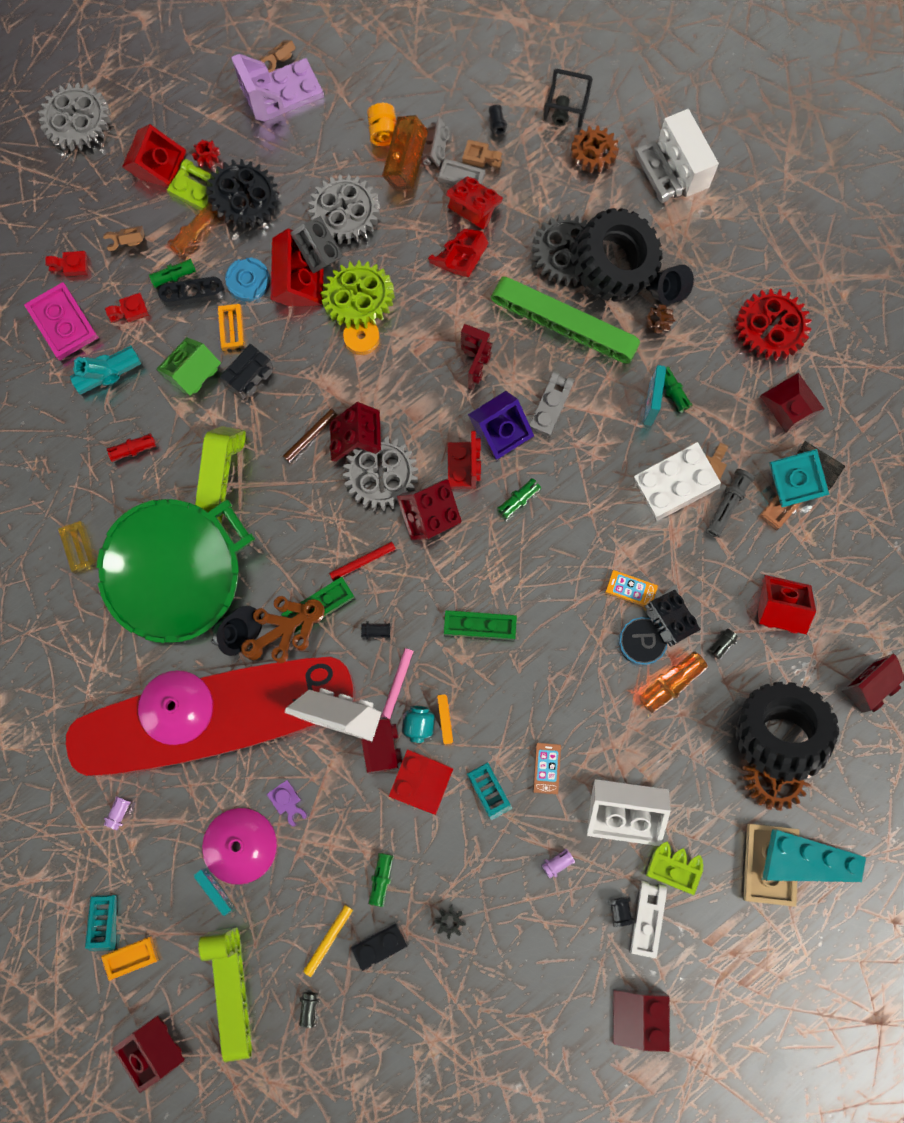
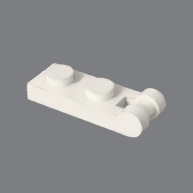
M641 880L635 916L636 923H634L630 948L631 954L657 959L667 894L666 885L658 884V886L650 885L647 881ZM648 895L656 896L655 904L647 903Z

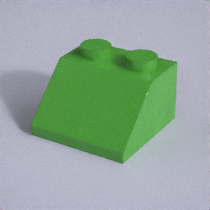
M186 337L156 370L179 390L191 396V394L201 389L202 383L208 377L213 376L217 372V367L221 362L203 343Z

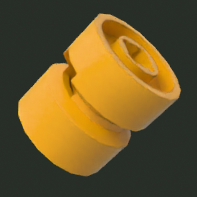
M377 103L370 106L367 110L370 141L372 144L382 147L394 144L398 139L395 108L388 103Z

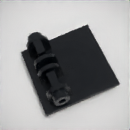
M676 590L668 592L645 605L647 609L645 612L651 621L659 618L653 625L655 626L660 622L663 624L657 631L659 632L666 628L660 635L665 644L668 643L670 647L701 630L697 620L691 615L684 604L683 598Z

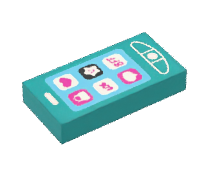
M207 868L201 869L194 875L196 881L222 915L226 916L236 909Z

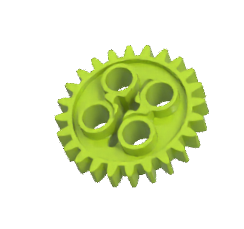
M358 260L356 266H353L350 261L348 268L340 265V272L333 270L334 277L327 276L328 283L323 284L324 291L321 292L322 303L326 314H330L332 321L337 319L339 326L345 322L347 329L352 324L355 325L356 330H358L360 324L367 328L368 322L376 325V318L383 320L382 313H390L388 306H393L392 299L395 298L393 283L390 280V276L385 274L384 269H378L377 264L371 268L369 261L364 266H361L360 260Z

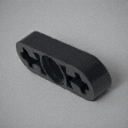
M217 277L167 283L158 290L160 300L168 307L218 300L225 293L224 285ZM212 285L217 286L215 292L211 291ZM195 287L198 291L194 296H187L186 291L188 288ZM171 291L173 294L170 299H167L166 296Z

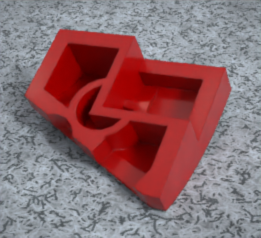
M464 228L453 240L444 244L445 250L436 257L433 254L430 255L428 260L431 264L443 270L469 277L488 246V241L483 231Z

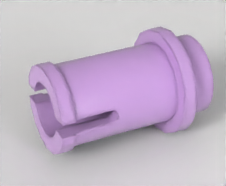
M116 796L108 816L104 817V820H106L104 825L118 830L119 826L123 825L121 822L131 802Z
M565 849L551 860H544L545 863L541 866L549 878L553 876L556 878L557 873L574 864L575 861L570 852Z

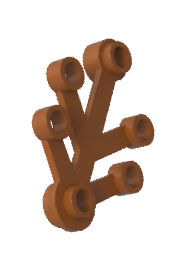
M284 596L277 597L274 600V607L279 612H286L288 610L299 613L293 618L269 614L262 608L257 609L253 614V618L257 623L261 625L267 623L278 627L257 640H246L242 644V654L249 660H257L263 653V647L282 636L279 647L273 649L271 656L276 662L284 663L288 659V649L291 641L293 646L300 651L308 647V639L313 624L321 621L324 617L325 609L323 604L315 599L309 600L305 604L291 602ZM285 601L284 605L279 607V604ZM315 608L314 612L309 614L310 610ZM264 614V617L259 620V616ZM303 623L300 634L293 638L296 627ZM304 639L303 643L298 646L299 640ZM283 652L282 656L277 658L278 653Z

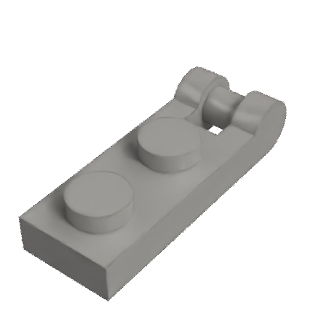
M656 141L637 148L635 156L652 184L658 201L664 203L670 197L676 198L681 196L682 188ZM668 184L670 188L665 189L664 185Z
M553 371L530 423L532 431L550 438L575 379L570 377L566 379L561 377L560 373ZM556 384L564 387L562 392L554 389Z

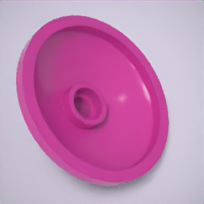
M177 670L162 673L150 681L143 690L138 706L139 719L144 730L156 741L169 745L188 743L200 736L211 720L213 713L211 692L207 685L192 673ZM174 701L175 708L170 711L168 704Z
M235 808L225 811L211 822L205 832L202 844L204 861L211 873L223 882L236 885L253 882L262 877L274 862L277 852L275 830L269 820L255 810ZM234 842L240 843L241 848L239 851L233 850Z

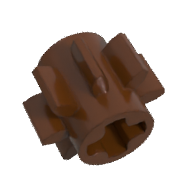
M659 304L658 308L651 307L650 312L646 316L647 323L649 324L647 328L654 329V333L662 334L663 330L670 331V326L675 322L672 314L673 310L666 309V305Z

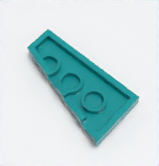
M772 830L762 880L862 882L866 857L779 830Z

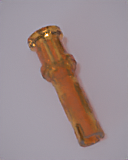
M208 203L187 226H182L177 236L173 240L169 239L167 242L170 249L178 256L183 257L185 255L184 251L192 243L195 244L197 242V236L217 216L218 210L212 211V204Z

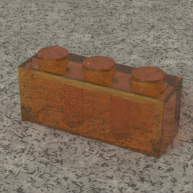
M416 115L400 116L396 120L382 174L383 178L394 190L414 189L428 134V129Z

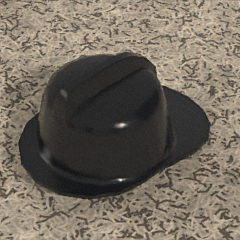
M676 265L661 270L650 285L646 287V290L650 291L652 297L663 305H671L682 301L692 291L694 285L693 272L687 265Z
M242 606L226 618L219 620L213 628V639L211 642L217 645L225 655L234 656L240 653L242 644L249 639L255 640L261 631L262 625L253 618V614L257 609L251 606Z

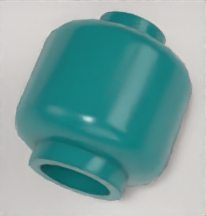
M410 706V709L403 713L402 733L410 737V742L423 743L424 739L433 735L434 714L429 711L428 707Z

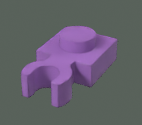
M286 780L267 793V796L280 815L287 811V819L291 826L295 827L297 825L294 821L296 813H300L303 819L308 817L305 810L297 807L296 804L302 800L289 780Z

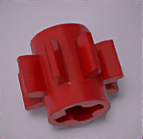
M202 139L197 145L194 144L196 152L192 153L194 161L198 162L200 168L204 166L211 169L216 163L219 164L217 156L221 155L219 148L215 147L213 141L208 142Z

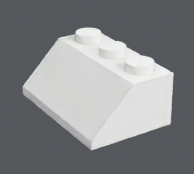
M320 688L319 692L308 690L285 710V713L310 723L368 741L373 740L382 713L373 709L374 704L359 699L358 703H354V698L339 694L338 698L333 697L334 692Z
M595 779L590 800L587 836L660 846L671 812L669 789Z

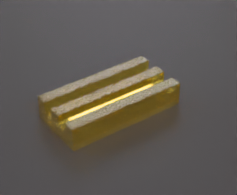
M82 521L58 529L71 572L75 574L79 570H86L90 566H97ZM77 528L79 530L88 561H85V557L76 532ZM69 531L71 532V536L80 561V564L78 565L76 564L75 557L67 535V532Z

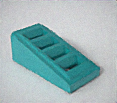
M488 762L467 773L491 820L513 809ZM486 773H489V777L485 778L484 780L478 783L476 782L475 779L481 777ZM491 782L494 783V785L490 788L481 791L480 788L486 786ZM496 791L499 792L497 796L486 801L485 797ZM503 800V804L491 810L490 806Z
M116 895L90 896L85 949L89 951L115 950ZM97 905H109V908L97 910ZM108 915L107 920H97V916ZM107 926L106 931H97V927ZM97 937H105V942H97Z

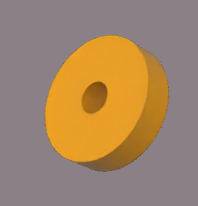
M368 322L367 328L360 324L358 330L352 324L349 329L345 327L343 332L344 343L347 349L357 355H367L373 352L380 341L378 327L371 322ZM363 334L365 338L359 339L358 336Z

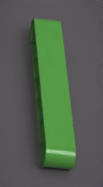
M501 277L491 295V300L497 305L619 362L631 363L640 345V340L636 336L511 278Z

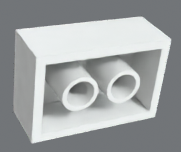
M686 109L665 118L657 144L677 178L685 197L709 188L719 163L690 110Z
M698 442L634 476L639 490L657 521L716 491L721 485L719 478Z

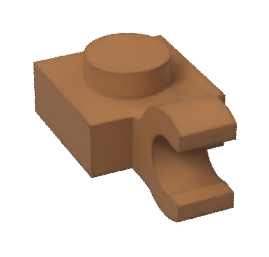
M283 40L270 50L268 55L262 56L259 61L269 62L268 72L270 73L275 71L276 62L280 60L284 62L292 56L291 52L296 47L292 40Z
M468 140L462 162L463 164L484 168L486 162L494 168H500L502 152L489 150V144Z
M143 226L121 229L120 232H106L103 238H110L114 241V244L107 246L108 251H114L118 248L119 244H127L128 246L140 244L145 233Z
M719 443L712 457L705 455L719 480L727 464L721 462L728 449V446L723 443Z

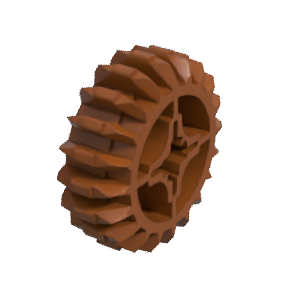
M754 763L751 766L745 765L742 768L744 771L749 772L748 775L742 776V780H749L750 783L745 785L744 789H752L753 792L750 793L749 797L754 799L759 796L757 805L762 806L766 802V809L772 810L775 806L777 811H782L783 805L786 809H791L792 802L794 804L800 803L798 796L805 797L807 795L802 790V787H810L808 782L798 780L797 777L793 778V781H776L775 778L769 777V773L765 771L761 773L756 770ZM758 777L766 781L768 793L761 787ZM782 785H792L787 794L779 798L776 797Z

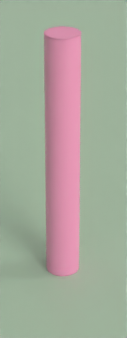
M404 648L381 715L385 719H390L414 652L410 649Z

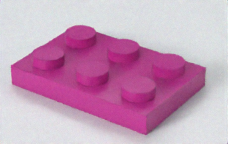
M64 282L24 304L59 361L99 338Z

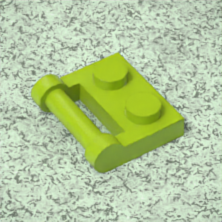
M185 159L181 164L179 172L167 188V192L172 197L206 213L212 205L207 202V187L188 178L191 173L207 181L210 179V173L193 165L192 161Z

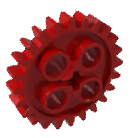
M772 288L769 289L767 295L763 290L759 292L758 296L752 294L750 300L746 299L743 306H741L740 314L736 318V321L739 322L736 330L741 331L738 338H745L742 345L746 346L749 344L751 347L748 352L756 350V357H759L762 353L765 354V360H768L771 355H773L775 361L779 359L780 355L784 360L787 359L789 353L794 356L809 339L807 335L811 331V328L807 326H809L812 320L805 319L809 311H802L805 304L798 305L796 303L798 297L790 299V292L783 296L781 289H779L777 294H774ZM768 307L773 308L775 312H771ZM783 311H786V314L770 330L766 337L761 338L760 336L767 330L769 325H772ZM785 321L792 323L793 326L787 325ZM754 323L760 324L762 328L756 327ZM771 337L777 338L779 342L773 341Z

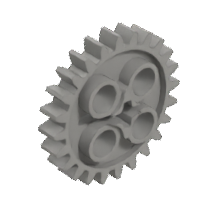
M68 83L65 90L62 86H59L60 92L58 93L52 90L53 97L46 96L45 98L48 103H41L44 110L38 112L41 116L38 119L41 129L49 141L52 140L55 146L60 144L62 149H65L68 145L70 150L73 151L75 146L82 150L83 144L90 148L91 141L98 143L97 136L105 137L102 130H109L106 123L111 122L109 117L111 112L101 92L98 93L94 87L90 90L88 84L81 88L79 83L75 85V88H72L71 84Z
M340 174L337 181L331 176V183L328 184L322 181L323 188L316 186L317 194H311L312 201L308 203L310 219L313 220L321 216L333 239L338 238L339 244L342 243L343 239H346L347 243L350 244L351 238L359 242V235L366 238V230L373 232V225L378 224L377 217H380L378 195L374 193L372 186H367L366 180L360 184L358 176L354 181L351 180L350 174H348L346 180H343ZM357 213H362L361 216H355ZM336 221H342L340 224H334Z
M387 436L385 441L381 442V451L377 454L363 449L352 450L354 457H346L350 464H344L343 467L348 472L344 473L343 477L348 480L345 482L346 488H351L349 495H356V503L364 500V508L371 503L373 511L376 510L378 505H381L382 510L385 511L388 504L394 509V502H398V495L407 493L408 490L415 491V486L411 483L418 482V477L414 475L418 474L419 471L418 468L413 467L417 464V460L410 459L413 456L412 451L405 453V444L398 447V439L391 444ZM379 454L382 455V467H383V472H384V473H383V482H384V492H383V493L380 492V481H379V476H378V474H379L378 455H379ZM389 458H396L398 460L395 465L386 464ZM368 459L375 462L371 467L363 466L364 461ZM390 480L399 481V485L395 488H390L387 484ZM367 482L376 483V486L371 490L364 488Z

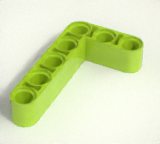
M220 426L208 431L204 437L195 505L207 512L225 501L231 456L242 451L246 440L245 430ZM223 514L218 517L221 524L223 520Z
M237 927L211 931L200 936L199 955L201 961L212 960L222 1059L224 1062L248 1059L252 1056V1044L239 930Z

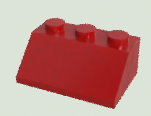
M288 228L272 238L271 300L286 306L323 305L321 295L323 291V269L313 274L290 234L294 230Z

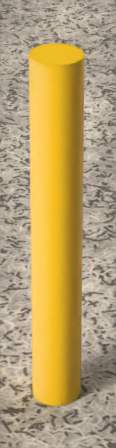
M344 905L303 970L306 975L312 977L349 918L353 909L348 905Z

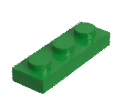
M340 577L301 601L300 604H305L312 599L320 601L325 609V617L355 597L343 577ZM312 608L309 614L313 613L315 608ZM287 610L281 616L293 618L299 613ZM303 623L296 627L294 636L301 632Z
M445 610L444 635L515 640L517 615Z

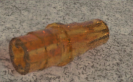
M692 652L665 674L657 676V680L639 696L643 706L649 712L654 713L673 698L677 699L680 696V692L708 668L706 661L697 652Z

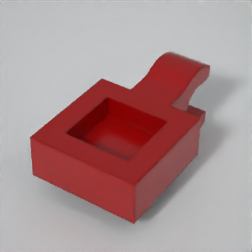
M86 251L63 252V258L56 256L45 257V265L49 266L50 272L63 271L65 277L88 275Z
M141 293L120 299L121 306L113 305L105 308L111 323L122 318H126L129 323L149 316Z

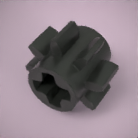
M450 905L449 911L446 913L440 909L441 919L434 920V923L441 925L437 933L446 932L448 939H450L451 933L454 932L460 936L459 926L466 925V922L459 921V917L463 912L459 911L456 914L453 912L452 905ZM448 916H453V921H457V924H453L452 929H448L447 924L443 923V920H447Z

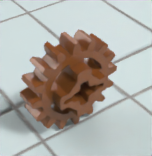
M599 125L596 126L595 130H592L591 126H588L586 132L581 129L579 135L574 136L571 145V157L573 159L576 158L575 165L582 164L583 171L586 168H590V173H593L594 169L601 173L603 167L610 169V165L615 163L619 148H617L618 140H613L614 133L608 135V128L601 131Z

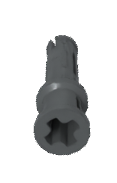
M736 469L734 472L735 477L731 485L725 489L726 496L706 530L707 533L714 537L720 538L738 502L745 498V491L749 484L755 480L751 473L743 469Z

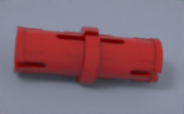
M149 433L133 440L129 438L126 442L106 448L111 462L131 455L132 457L137 456V453L157 446L152 434Z

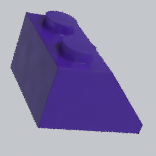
M504 391L468 414L476 433L496 460L534 437L519 400L507 391Z

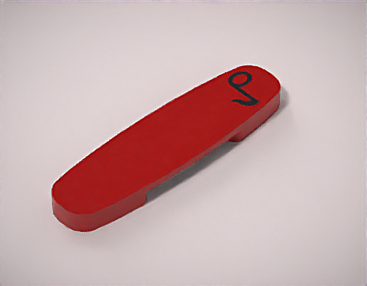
M333 657L304 658L285 661L284 663H270L202 677L200 679L207 685L212 695L213 713L207 728L196 739L180 745L164 744L153 739L144 730L140 722L138 706L141 695L77 718L70 725L66 734L67 755L71 766L78 773L96 777L155 770L159 767L186 763L255 746L319 726L285 713L286 708L308 690L319 692L320 688L334 692L333 697L338 698L339 694H344L354 698V702L355 687L353 678L347 666L339 659ZM174 701L168 704L170 711L175 708Z

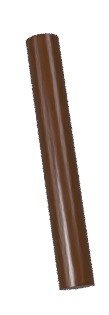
M330 409L282 457L289 463L337 416V413Z

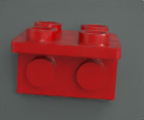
M465 177L448 189L446 196L450 197L447 208L483 230L488 226L494 208L503 200V197L498 195L495 190L486 188L471 177Z

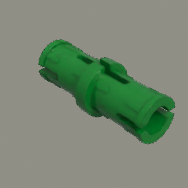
M190 258L173 266L169 264L167 265L168 268L150 273L149 277L154 288L170 281L177 282L178 278L195 273L196 269Z
M666 367L664 387L667 391L665 393L668 397L672 398L679 412L682 413L684 410L686 411L692 407L693 404L684 393L682 383H678L670 367Z
M531 478L518 491L514 490L511 493L512 496L497 507L498 512L501 514L508 508L502 515L505 519H508L520 506L524 507L529 498L541 490L540 485L537 483L530 489L536 482V480Z
M378 853L375 873L371 877L373 883L368 901L370 905L384 907L388 884L391 883L389 877L394 858L393 855Z

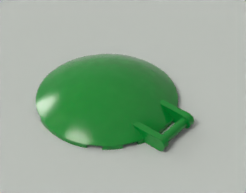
M152 500L131 508L114 522L106 533L107 537L102 548L99 549L97 568L100 583H98V587L105 606L121 626L129 632L145 638V640L159 643L183 642L202 635L224 616L233 601L238 584L239 574L236 554L256 540L253 534H249L231 508L233 505L229 500L222 502L209 512L197 505L181 500ZM223 513L241 538L236 543L233 542L218 519Z

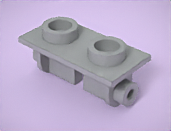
M440 117L437 123L432 122L427 128L425 142L430 145H424L421 156L424 165L429 166L431 163H435L439 169L441 168L442 160L445 158V146L449 139V129Z

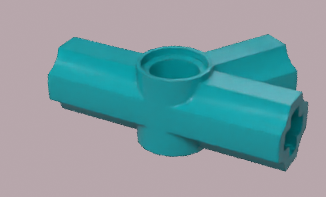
M132 345L111 356L101 355L97 358L79 356L74 360L73 371L75 374L70 376V380L81 395L101 384L110 385L119 380L121 374L142 363Z

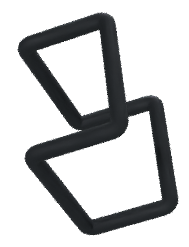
M555 69L553 71L549 97L544 105L543 119L547 120L550 108L578 113V127H582L591 91L592 77L576 72ZM557 73L588 80L582 110L551 103L556 86Z

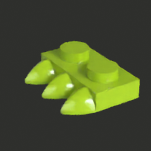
M664 842L653 852L645 876L695 895L703 872L701 855L692 858L687 865L685 849L678 850L670 858V845L668 842Z

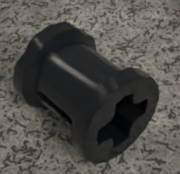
M630 897L608 900V905H611L614 916L613 927L628 926L636 923L635 919L631 916L629 907Z

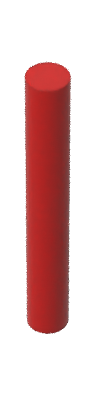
M391 541L329 574L332 580L335 581L396 550Z

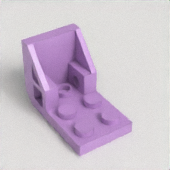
M241 54L231 57L239 85L256 120L267 121L324 98L323 91L307 58L269 73L264 62Z

